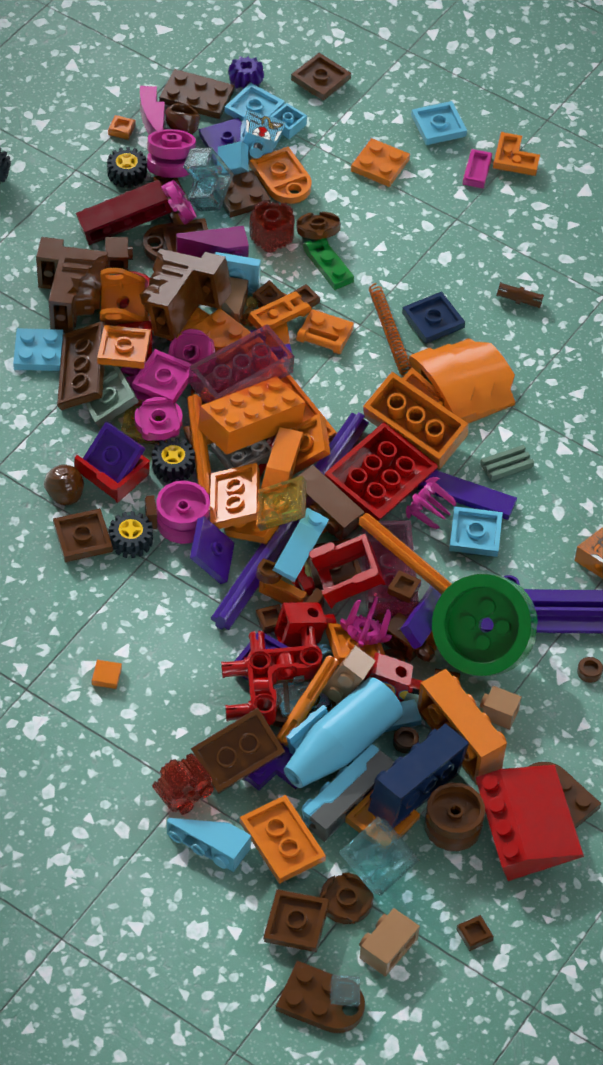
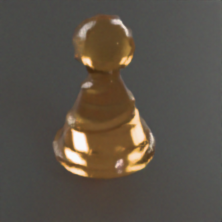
M248 297L245 301L248 308L240 317V322L243 326L255 327L248 320L250 312L257 310L258 303L253 297Z

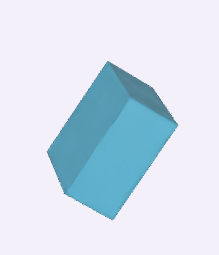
M288 103L269 116L270 118L286 122L282 135L288 139H291L307 125V115Z
M240 141L218 147L219 174L227 177L248 172V145Z

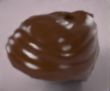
M176 103L167 107L164 111L166 115L165 120L170 129L185 131L192 135L197 131L200 123V114L191 106Z
M67 464L53 467L46 474L44 480V487L49 496L56 503L64 506L77 503L81 498L85 484L79 470Z

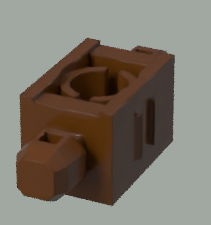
M400 612L393 618L391 617L387 634L392 635L388 642H384V644L391 649L400 650L408 662H411L416 656L423 661H431L435 656V651L429 644H426L427 638L422 646L414 649L401 631V627L408 618ZM379 613L374 620H378L379 624L381 623L382 625L385 613Z

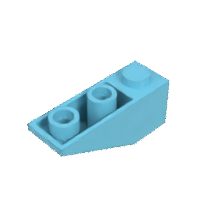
M169 818L167 820V834L173 841L177 843L182 842L189 846L197 855H204L210 858L220 868H227L234 872L251 849V835L230 823Z

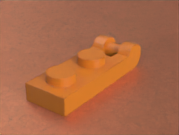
M295 291L250 312L248 320L261 334H264L299 316H306L312 308L307 302H303L301 300L302 297Z

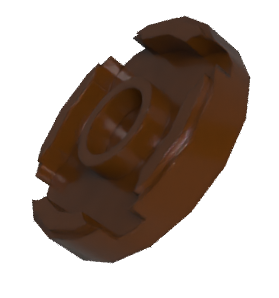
M325 211L319 212V215H314L312 212L307 213L296 222L297 233L309 239L329 238L336 235L341 229L340 218L333 213Z
M342 873V875L330 877L323 884L320 893L321 898L329 899L330 902L327 917L341 924H355L364 920L371 912L374 901L369 883L361 876L352 873Z

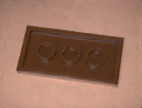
M104 321L63 334L57 406L60 410L102 398L105 365L97 364V356L104 325H106Z

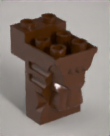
M41 237L36 255L38 288L51 289L48 301L50 329L63 330V333L74 331L77 325L78 315H93L95 309L100 308L102 290L101 270L108 268V252L65 247L64 239Z
M159 249L153 266L154 273L149 280V286L140 294V298L146 312L150 314L154 336L174 340V338L178 337L199 304L220 309L231 294L232 288L226 257L205 252L199 258Z

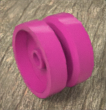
M172 129L159 130L148 135L147 150L149 153L147 155V169L149 172L168 178L184 177L193 173L195 169V156L193 155L196 149L195 137L188 132Z
M175 481L166 485L159 492L156 499L157 528L159 532L171 542L179 544L192 543L197 519L205 516L210 521V499L208 493L203 487L190 481Z

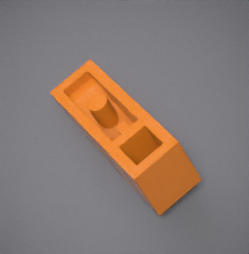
M279 427L261 486L263 497L287 501L303 432Z

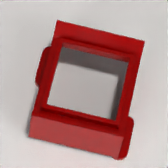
M79 455L74 457V467L79 470L82 476L118 503L149 475L150 460L141 455L133 470L119 483L105 473L100 472Z
M366 534L337 546L330 542L311 550L309 553L324 589L322 594L331 609L337 602L380 584L386 585L375 552ZM366 555L370 569L334 585L330 573L331 569Z

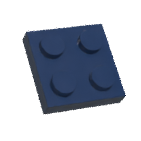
M442 291L402 308V314L425 344L465 328L464 319Z

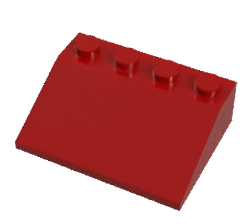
M383 422L325 472L324 475L364 511V514L368 513L374 519L380 521L437 470L438 465L388 424Z
M555 765L499 769L475 777L480 795L485 804L486 816L500 863L508 881L584 857Z

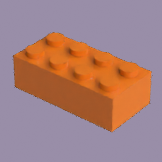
M394 372L389 374L363 406L365 419L377 427L383 422L388 424L436 463L439 470L468 436L467 422Z
M276 376L201 405L198 429L227 455L277 435L279 427L291 429L303 423L305 401Z
M445 669L421 682L417 706L419 714L432 730H438L444 724H447L469 742L462 767L476 785L475 777L502 769L507 745L506 738L493 727L488 715L479 710L474 698L470 694H466L461 688L457 677L452 676Z

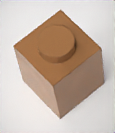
M493 686L489 694H484L480 708L488 715L491 723L510 730L519 712L522 697Z

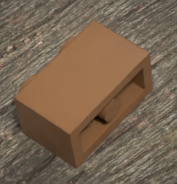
M354 646L333 672L322 693L339 704L362 682L375 663V660L357 646Z
M393 908L388 915L383 914L376 923V929L371 934L369 932L365 934L360 941V959L386 977L418 940L420 926Z

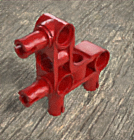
M306 627L299 630L301 646L266 649L265 633L263 631H258V640L256 639V632L253 631L249 633L251 651L244 660L221 662L222 678L245 676V678H248L250 701L246 704L225 705L226 721L238 720L258 708L269 726L275 722L277 695L276 690L273 689L274 683L278 680L296 679L297 681L313 679L322 665V652L316 644V631L314 627H309V635H307Z

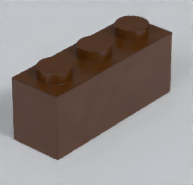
M314 465L292 480L289 491L292 499L296 503L301 504L305 509L309 508L329 519L325 526L328 533L341 541L360 526L359 519L364 515V511Z

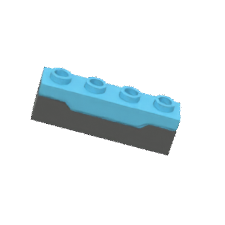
M371 744L349 766L341 768L331 783H325L316 798L305 802L301 809V819L307 828L325 842L345 823L346 816L374 789L376 776L383 770H389L394 761L381 750H378L375 745Z

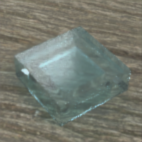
M333 974L331 977V1004L358 1006L360 1004V977Z

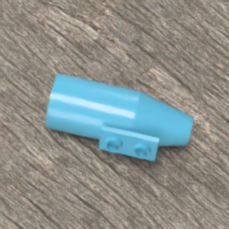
M369 677L331 711L328 712L327 707L322 705L319 709L312 712L304 722L292 729L289 735L286 736L290 753L293 754L284 768V773L289 781L296 787L303 788L352 762L403 716V709L396 695L383 682Z

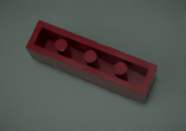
M156 180L92 207L85 208L75 214L82 233L90 246L104 240L105 237H112L171 213V208L159 180Z

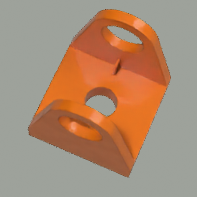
M121 268L101 270L100 322L104 321L106 325L116 326L118 324L148 321V312H146L140 298V294L148 287V280ZM128 298L129 305L124 309H120V302Z

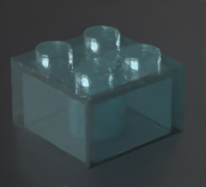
M377 817L339 852L370 891L379 896L420 861L392 826L380 817Z

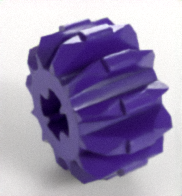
M249 55L246 58L239 56L238 60L233 59L228 68L230 84H234L236 89L240 87L244 89L249 83L260 87V83L264 78L262 62H258L257 57L249 58Z

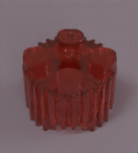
M265 200L255 204V210H252L250 214L249 230L251 240H254L253 243H257V246H261L265 252L273 253L277 248L282 249V246L286 247V244L289 245V243L293 242L295 226L293 208L287 205V203L281 202L279 204L277 202L274 204V202L269 203V201Z
M192 753L186 755L187 758H183L181 761L177 762L176 759H173L166 763L164 767H161V778L157 780L158 782L154 781V784H152L153 789L170 811H179L181 815L189 813L194 808L195 802H198L200 798L210 796L214 791V787L211 784L213 782L212 777Z

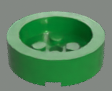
M474 574L455 581L442 593L433 612L432 632L439 652L454 668L476 676L499 675L514 669L529 655L536 641L538 618L531 598L517 583L502 576ZM484 618H490L493 621V629L490 632L482 630L481 623Z

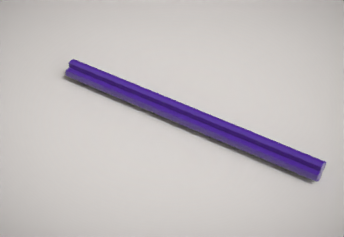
M351 412L329 444L330 455L316 463L315 467L322 474H325L352 450L369 425V422L364 420L365 416L362 413L354 414ZM293 499L289 502L290 512L268 543H261L211 616V620L216 623L215 626L217 628L230 630L259 587V580L256 577L258 564L263 558L274 563L277 561L306 511L301 504L296 503Z

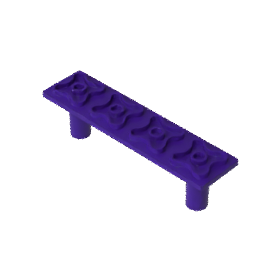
M512 575L503 576L520 585L516 577ZM524 589L531 598L537 613L538 624L536 633L603 634V590ZM490 618L483 619L481 623L482 630L490 632L493 629V621Z

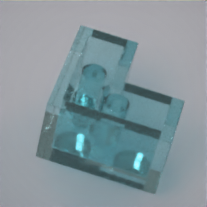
M212 147L190 149L183 166L194 179L187 199L198 211H219L234 174Z

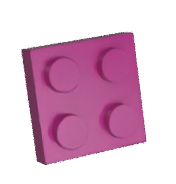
M155 349L146 361L144 369H141L133 380L132 389L151 397L167 398L170 403L175 404L197 372L196 366Z

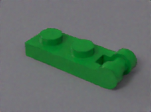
M327 238L316 239L312 242L309 240L303 243L304 252L334 290L354 282V275L328 244Z

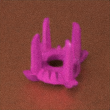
M429 478L425 481L427 484L419 491L418 495L415 493L412 496L413 502L406 507L408 519L413 515L429 527L439 529L440 526L420 511L423 510L422 507H425L444 520L446 518L432 505L447 515H451L444 506L431 496L436 492L453 506H456L455 499L436 483L440 478Z
M377 596L372 602L367 617H362V615L356 616L361 600H357L353 604L347 620L342 618L340 620V625L348 632L352 639L358 642V647L363 648V645L388 642L392 635L387 634L391 619L389 609L386 611L382 625L381 623L379 624L378 620H372L378 601Z

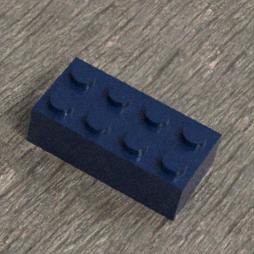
M444 724L438 730H432L425 741L421 744L416 743L405 757L400 756L389 770H383L376 776L374 780L375 787L370 795L371 801L368 811L392 830L408 817L413 810H416L425 803L434 790L441 785L448 784L460 773L469 742L447 724Z

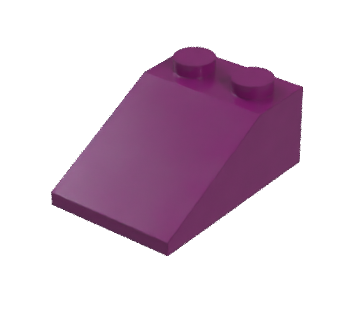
M244 226L176 234L177 253L199 258L205 252L212 254L219 252L249 257V244Z

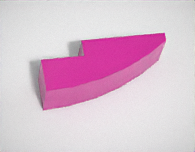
M140 86V113L148 135L155 131L164 130L165 102H157V86Z

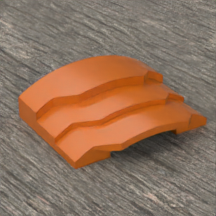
M468 338L452 345L447 344L434 350L427 348L409 355L411 368L424 378L428 377L443 398L444 407L468 424L514 406L516 403L511 392L515 374L505 358L492 343L475 342Z

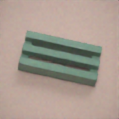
M524 445L483 458L480 463L490 481L534 467V461L530 459V454L525 451ZM524 460V461L521 462V463H518V464H515V465H512V466H511V464H513V463H516V462H519V461Z

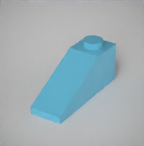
M307 508L275 564L273 571L295 582L309 557L310 551L313 550L329 519Z

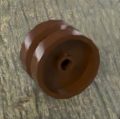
M448 783L434 790L427 801V812L425 815V832L429 840L437 847L446 851H462L474 845L481 835L485 816V804L481 795L472 787L462 783Z

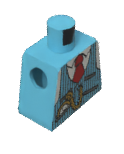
M246 110L240 128L241 141L248 145V151L253 158H260L262 155L272 153L281 139L286 122Z

